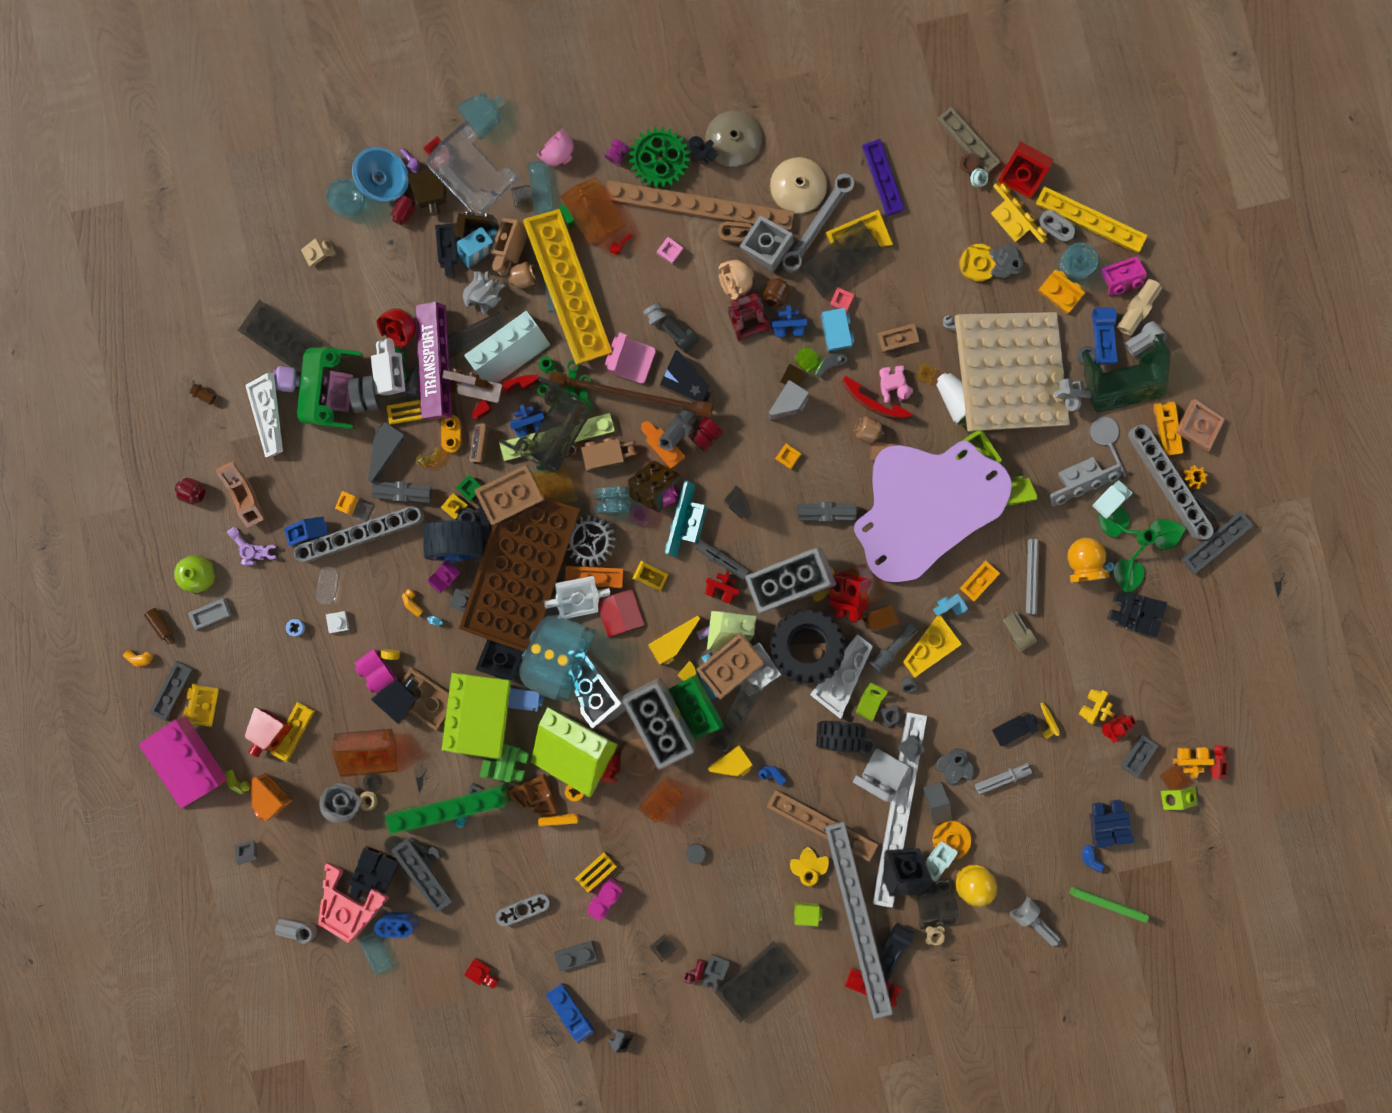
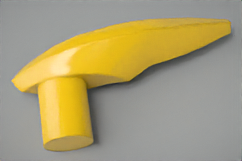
M1041 702L1046 723L1050 727L1042 734L1046 739L1054 734L1059 736V729L1051 712Z

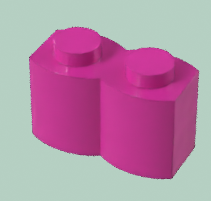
M372 649L354 662L357 666L355 667L356 672L360 677L364 676L366 678V686L372 693L378 694L397 679L385 660L380 657L377 649Z
M613 878L608 879L603 884L600 893L591 900L587 913L597 921L604 918L608 913L610 905L615 903L620 897L623 886Z

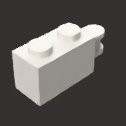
M387 338L385 341H377V355L371 356L375 394L392 395L405 392L402 354L395 353L394 342L391 338Z

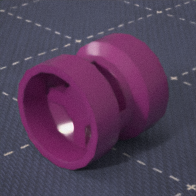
M613 139L611 148L606 151L604 157L611 163L620 166L623 162V155H626L630 148L622 141Z

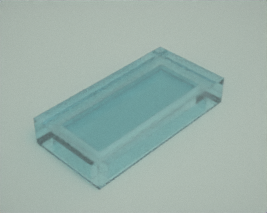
M375 931L358 940L375 975L393 966L380 936Z

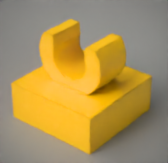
M454 493L441 506L455 520H457L458 512L468 507Z

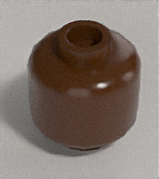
M784 279L769 280L763 291L765 303L773 308L783 306L790 294V287Z

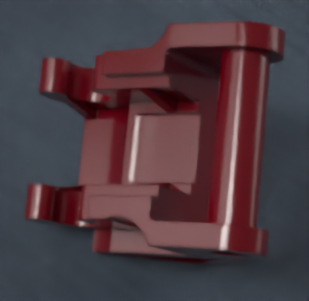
M756 293L745 297L741 295L739 299L730 301L731 306L728 307V315L738 342L742 341V338L763 331H771L762 299ZM757 318L758 322H763V324L740 331L744 328L743 322L746 320Z

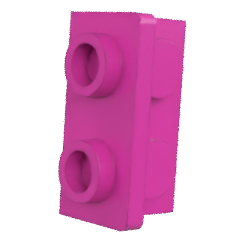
M1137 256L1101 268V275L1108 285L1109 296L1119 295L1145 284L1147 272Z

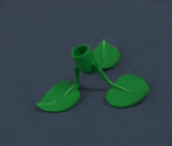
M1119 506L1107 519L1098 512L1100 528L1106 535L1118 537L1122 531L1124 533L1136 534L1137 543L1141 545L1130 561L1122 559L1114 565L1113 577L1126 593L1135 590L1143 580V565L1134 562V560L1146 546L1154 543L1161 550H1170L1177 545L1186 530L1179 523L1167 519L1155 520L1151 523L1149 529L1143 531L1127 530L1125 527L1129 525L1130 517L1124 508Z

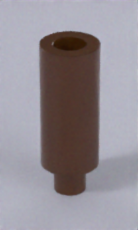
M153 608L144 614V617L161 641L165 640L168 645L175 641L171 636L173 631L157 608Z

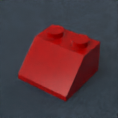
M1020 141L998 181L1005 183L1008 187L1031 199L1049 170L1053 159Z

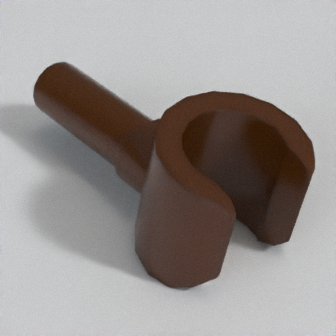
M585 440L577 445L570 444L564 447L562 451L568 449L570 455L566 456V458H570L589 441Z

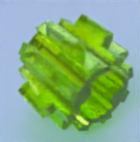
M806 346L804 349L800 348L796 353L794 362L801 369L808 372L809 369L813 370L818 364L817 359L819 355Z

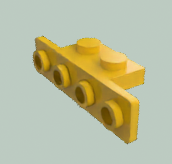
M1000 182L993 185L1005 201L991 214L1010 237L1016 242L1031 230L1042 244L1048 240L1046 237L1047 232L1041 226L1038 227L1034 223L1035 218L1031 213H1026L1023 210L1021 201L1016 197H1012L1009 193L1011 191L1005 183L1001 184Z

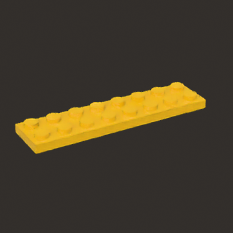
M560 209L525 218L523 223L575 364L578 365L611 354L610 344Z

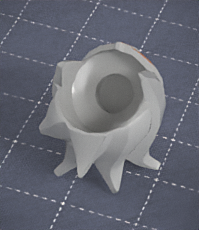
M480 271L474 272L473 281L463 291L466 307L479 304L482 313L486 314L490 307H495L501 300V297L497 295L505 287V284L498 285L499 279L493 282V279L490 280L488 272H485L484 276Z

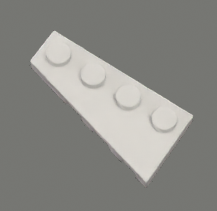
M858 634L846 647L844 659L839 670L835 671L832 678L825 679V682L821 684L818 683L810 694L840 719L873 647Z

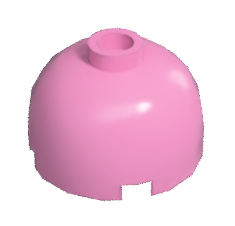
M562 128L544 145L545 148L536 154L547 165L558 166L561 163L566 165L572 159L570 155L574 148L572 138Z

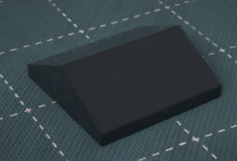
M487 639L475 670L512 682L524 652Z

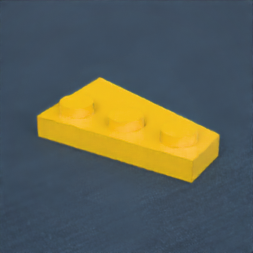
M938 615L903 663L912 676L916 678L962 644L941 615Z

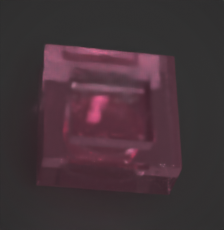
M632 503L628 522L647 526L651 509Z

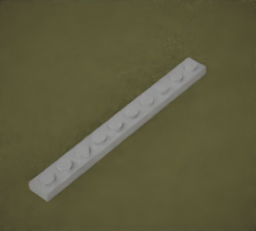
M844 822L827 825L825 830L873 1018L891 1015L893 1013Z

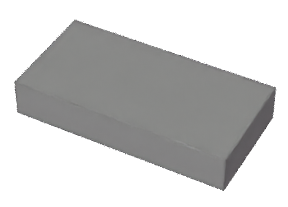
M222 598L188 612L194 630L197 631L231 617L232 613L226 598Z

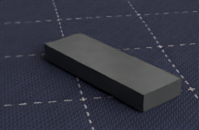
M176 661L149 713L164 721H169L195 669Z

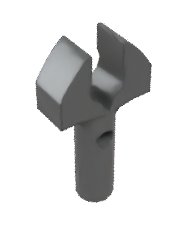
M412 837L409 838L416 850L422 854L428 866L436 864L433 860H430L428 854H434L438 859L441 858L440 851L436 846L433 845L432 848H426Z

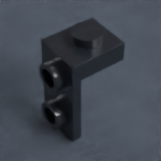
M1024 712L992 729V732L998 744L1004 746L1027 733L1033 734L1039 731L1037 727L1039 723L1034 714L1031 715L1028 712Z

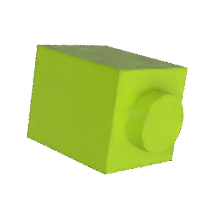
M795 902V925L818 926L819 921H822L823 910L819 909V904Z

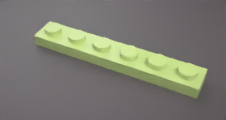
M607 413L500 442L499 444L503 459L506 462L614 433L615 430L611 415Z

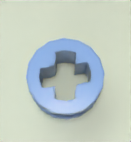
M292 619L286 624V631L291 636H300L305 631V625L299 619ZM293 623L299 624L298 632H292Z

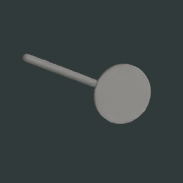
M1108 417L1096 419L1090 427L1091 438L1099 445H1109L1117 464L1119 463L1122 466L1112 444L1119 435L1117 423ZM1122 466L1121 474L1123 477H1126V473Z

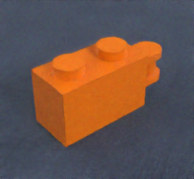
M648 421L641 424V430L647 437L646 443L668 468L673 470L685 460V455L677 446L671 451L660 447L658 439L664 433L661 428L656 429Z

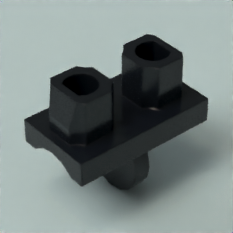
M694 136L688 141V149L690 152L696 153L691 156L694 162L700 160L707 165L709 162L712 163L719 153L712 148L714 142L711 139L704 142L701 137Z

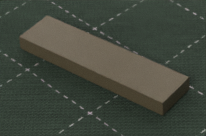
M952 106L937 118L936 121L966 154L975 153L979 157V168H982L989 174L1001 164L998 157Z

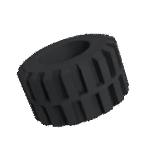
M820 721L817 723L816 747L832 751H863L865 749L866 726L852 722Z

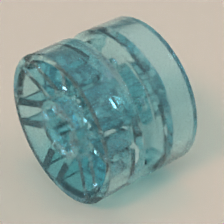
M345 178L337 179L329 185L326 191L327 203L339 217L353 219L363 212L366 205L365 196L352 180Z
M1075 243L1068 247L1060 256L1058 269L1068 276L1067 279L1071 282H1081L1097 268L1098 254L1087 243Z
M617 486L594 489V500L603 501L595 504V514L630 512V502L621 500L629 497V488Z

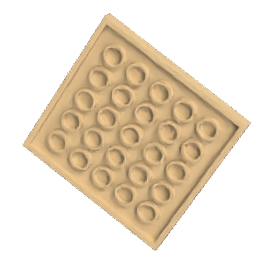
M1057 312L958 314L955 316L968 431L1070 425L1069 413L1065 406L1066 399L1054 397V391H1059V381L1064 380Z

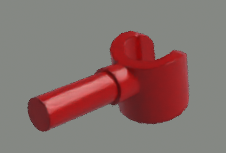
M629 233L619 244L613 241L609 252L619 255L625 243L632 237V234Z

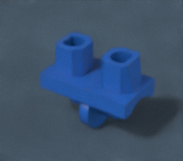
M786 305V311H779V317L786 318L771 319V325L774 327L776 337L786 336L787 326H793L794 336L804 335L807 319L805 317L791 318V316H798V310H791L790 305Z
M520 404V411L514 412L517 419L510 421L511 429L515 430L519 438L528 435L525 425L532 423L535 432L545 429L543 411L534 412L532 406L525 408L524 404Z

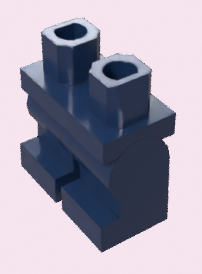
M1122 800L1110 801L1111 811H1105L1103 802L1092 803V813L1089 814L1091 820L1092 843L1095 847L1102 848L1115 846V844L1135 843L1134 836L1131 833L1129 812L1125 810Z

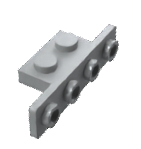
M1091 457L1058 472V477L1065 488L1050 494V504L1052 507L1062 505L1074 497H1080L1085 492L1098 489L1105 483L1117 480L1121 477L1122 466L1118 463L1102 471L1095 459Z

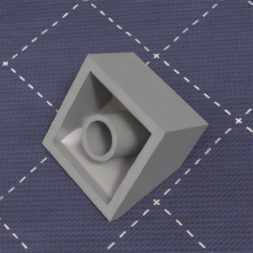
M760 215L741 243L740 248L757 264L774 273L794 242L793 234Z
M788 381L769 411L767 419L774 420L795 415L798 410L803 411L809 400L807 398L809 392Z

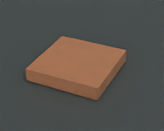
M1194 399L1191 400L1176 433L1205 452H1208L1225 418Z

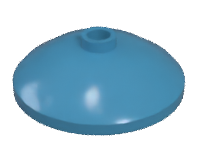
M370 147L361 151L355 158L352 166L354 182L357 188L369 199L382 203L392 202L399 199L408 187L407 168L401 158L394 152L382 147Z

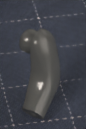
M839 352L822 357L813 374L821 378L830 367L846 364L847 356Z

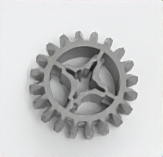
M590 515L586 516L587 521H584L581 516L579 517L581 523L578 524L576 522V527L569 542L570 547L567 548V552L573 551L569 557L574 558L577 556L576 563L583 559V566H586L587 561H589L590 567H593L594 560H596L598 565H601L600 558L607 561L608 559L604 555L607 553L612 556L613 554L608 549L609 547L615 549V545L610 544V541H616V538L609 535L615 532L614 530L607 531L611 525L608 523L603 526L605 522L603 518L598 523V516L596 515L593 521H591ZM587 526H597L603 530V533L591 534ZM582 528L584 537L575 544V536ZM586 532L591 538H596L593 541V548L589 544H585V541L588 540ZM606 538L605 547L598 554L596 545L599 541ZM588 547L593 556H583L577 549Z

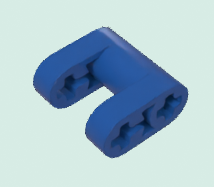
M389 912L377 921L375 932L381 937L406 938L418 927L419 919L412 913Z

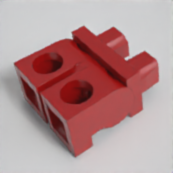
M845 572L833 574L837 585L830 588L831 599L829 600V606L834 607V616L845 617L848 610L850 620H862L863 610L868 609L869 605L867 603V589L871 587V579Z

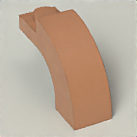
M232 461L216 469V473L229 491L235 503L237 514L244 525L248 528L264 520L258 498L243 472L241 473L235 462Z

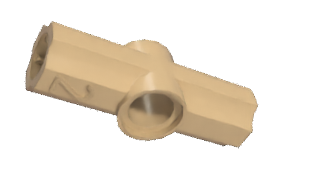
M1151 279L1146 281L1138 295L1128 305L1126 314L1119 322L1117 328L1120 332L1129 336L1134 333L1141 320L1150 312L1153 307L1152 303L1163 288L1160 283Z

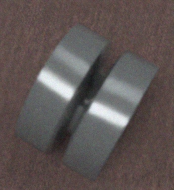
M373 375L363 377V381L360 378L349 379V396L355 413L366 412L367 408L369 411L381 409L380 394H375Z

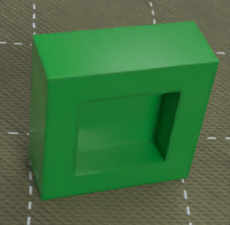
M565 204L559 206L558 208L561 211L565 224L569 228L576 225Z
M469 474L456 489L471 502L477 496L474 490L481 487V485Z

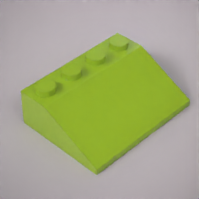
M463 673L451 674L442 750L501 759L511 687L510 680Z
M547 708L538 726L531 763L586 796L591 797L617 744L565 714Z

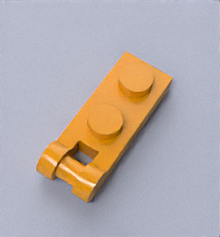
M1171 401L1163 405L1161 403L1154 404L1153 409L1156 415L1160 446L1167 456L1182 454L1181 436L1176 433L1179 423L1175 402ZM1163 412H1168L1169 417H1164Z

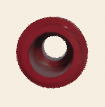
M402 195L390 213V216L393 217L392 221L400 226L407 224L415 210L414 206L416 203Z

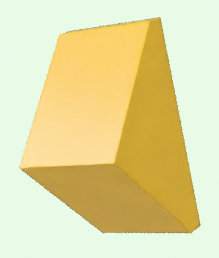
M640 561L633 579L661 591L669 574Z

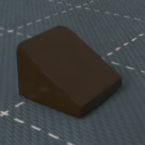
M789 364L780 383L786 385L788 381H791L800 386L806 372Z

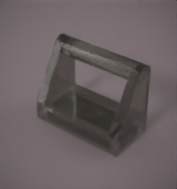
M735 486L724 499L723 504L743 521H748L751 513L743 491L738 486Z

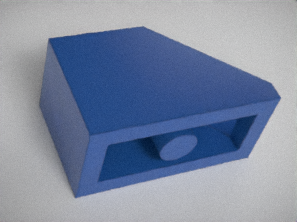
M323 516L303 519L284 528L288 546L309 542L328 535L327 525Z

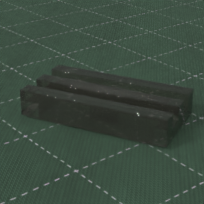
M1199 490L1190 491L1200 508L1215 521L1222 520L1225 517V512Z

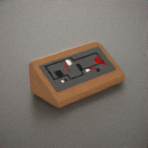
M486 424L474 425L470 462L484 463L489 430Z

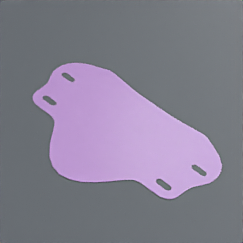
M967 441L958 442L944 454L940 455L900 445L883 449L876 457L873 465L874 505L854 525V532L865 549L867 564L871 571L878 578L889 582L917 579L940 556L962 539L998 518L1010 497L1012 486L1009 474L1001 464L983 456ZM962 450L968 451V454L961 460L956 459V455ZM996 470L998 474L993 479L987 481L986 475ZM869 522H872L874 524L873 528L866 533L863 532L862 528ZM882 555L887 557L880 565L875 564V561Z

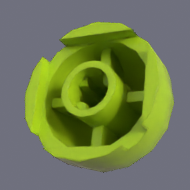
M199 555L187 556L177 563L174 570V579L182 590L189 593H200L212 586L215 579L214 566L205 557Z

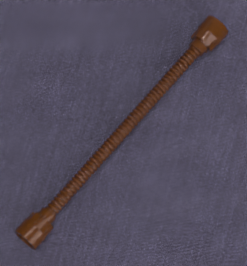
M551 371L549 386L564 389L565 386L582 387L627 398L632 397V399L637 398V400L685 408L695 412L697 416L711 418L713 403L698 400L697 403L693 402L690 404V402L673 400L671 398L666 399V397L661 398V396L642 394L611 386L606 387V385L591 382H582L567 377L566 373Z

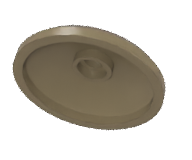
M740 111L721 113L711 121L706 131L705 141L711 139L714 142L712 148L719 153L715 161L723 166L733 168L744 166L750 163L760 151L762 144L760 127L746 113ZM735 132L737 137H732L730 134Z

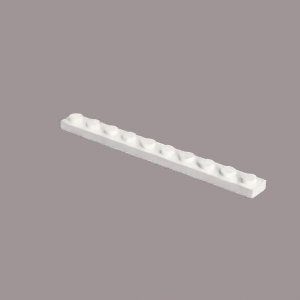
M907 712L902 742L912 734L922 745L927 716ZM901 751L898 760L908 765L909 770L893 801L890 803L873 897V904L893 908L894 896H889L883 880L885 850L903 849L920 755L912 762H909Z

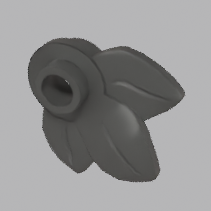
M1005 243L1003 249L996 248L989 252L991 258L996 263L990 272L993 276L1006 278L1010 274L1017 275L1023 271L1024 262L1018 257V251L1012 244ZM1013 262H1015L1018 265V267H1014Z
M960 748L953 749L949 755L940 757L935 767L938 771H945V780L949 785L956 784L961 777L971 780L974 774V768L972 763L968 761L967 753ZM957 756L962 757L960 761H956L955 758Z

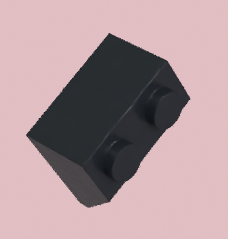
M920 848L885 850L883 880L889 896L924 894L933 880Z

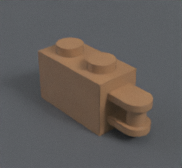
M502 218L490 251L495 256L492 268L502 276L508 273L511 264H518L528 236L525 226L518 220Z
M615 437L604 439L603 443L596 444V441L585 443V447H581L587 472L624 464L623 458L638 455L634 448V445H636L635 441L620 444L619 439L615 440ZM627 447L628 453L622 454L621 448Z

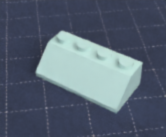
M525 311L464 356L481 379L500 383L551 345L529 313Z

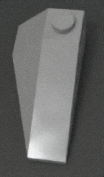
M580 645L576 646L566 655L568 658V671L571 679H573L576 689L575 694L581 705V714L592 729L616 719L626 710L621 693Z

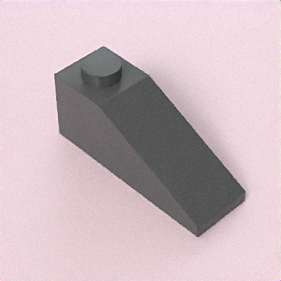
M386 422L383 425H379L375 431L376 436L373 441L368 481L373 484L374 481L377 482L407 439L405 435Z

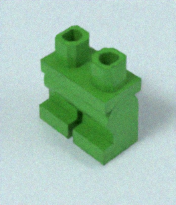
M503 742L501 759L493 758L496 759L495 761L491 760V757H486L490 759L483 760L479 777L492 778L509 783L512 781H523L525 771L516 769L517 762L527 764L530 753L520 750L521 747Z

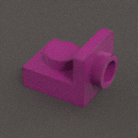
M444 561L437 571L428 578L427 582L438 593H442L455 581L460 572L450 562Z

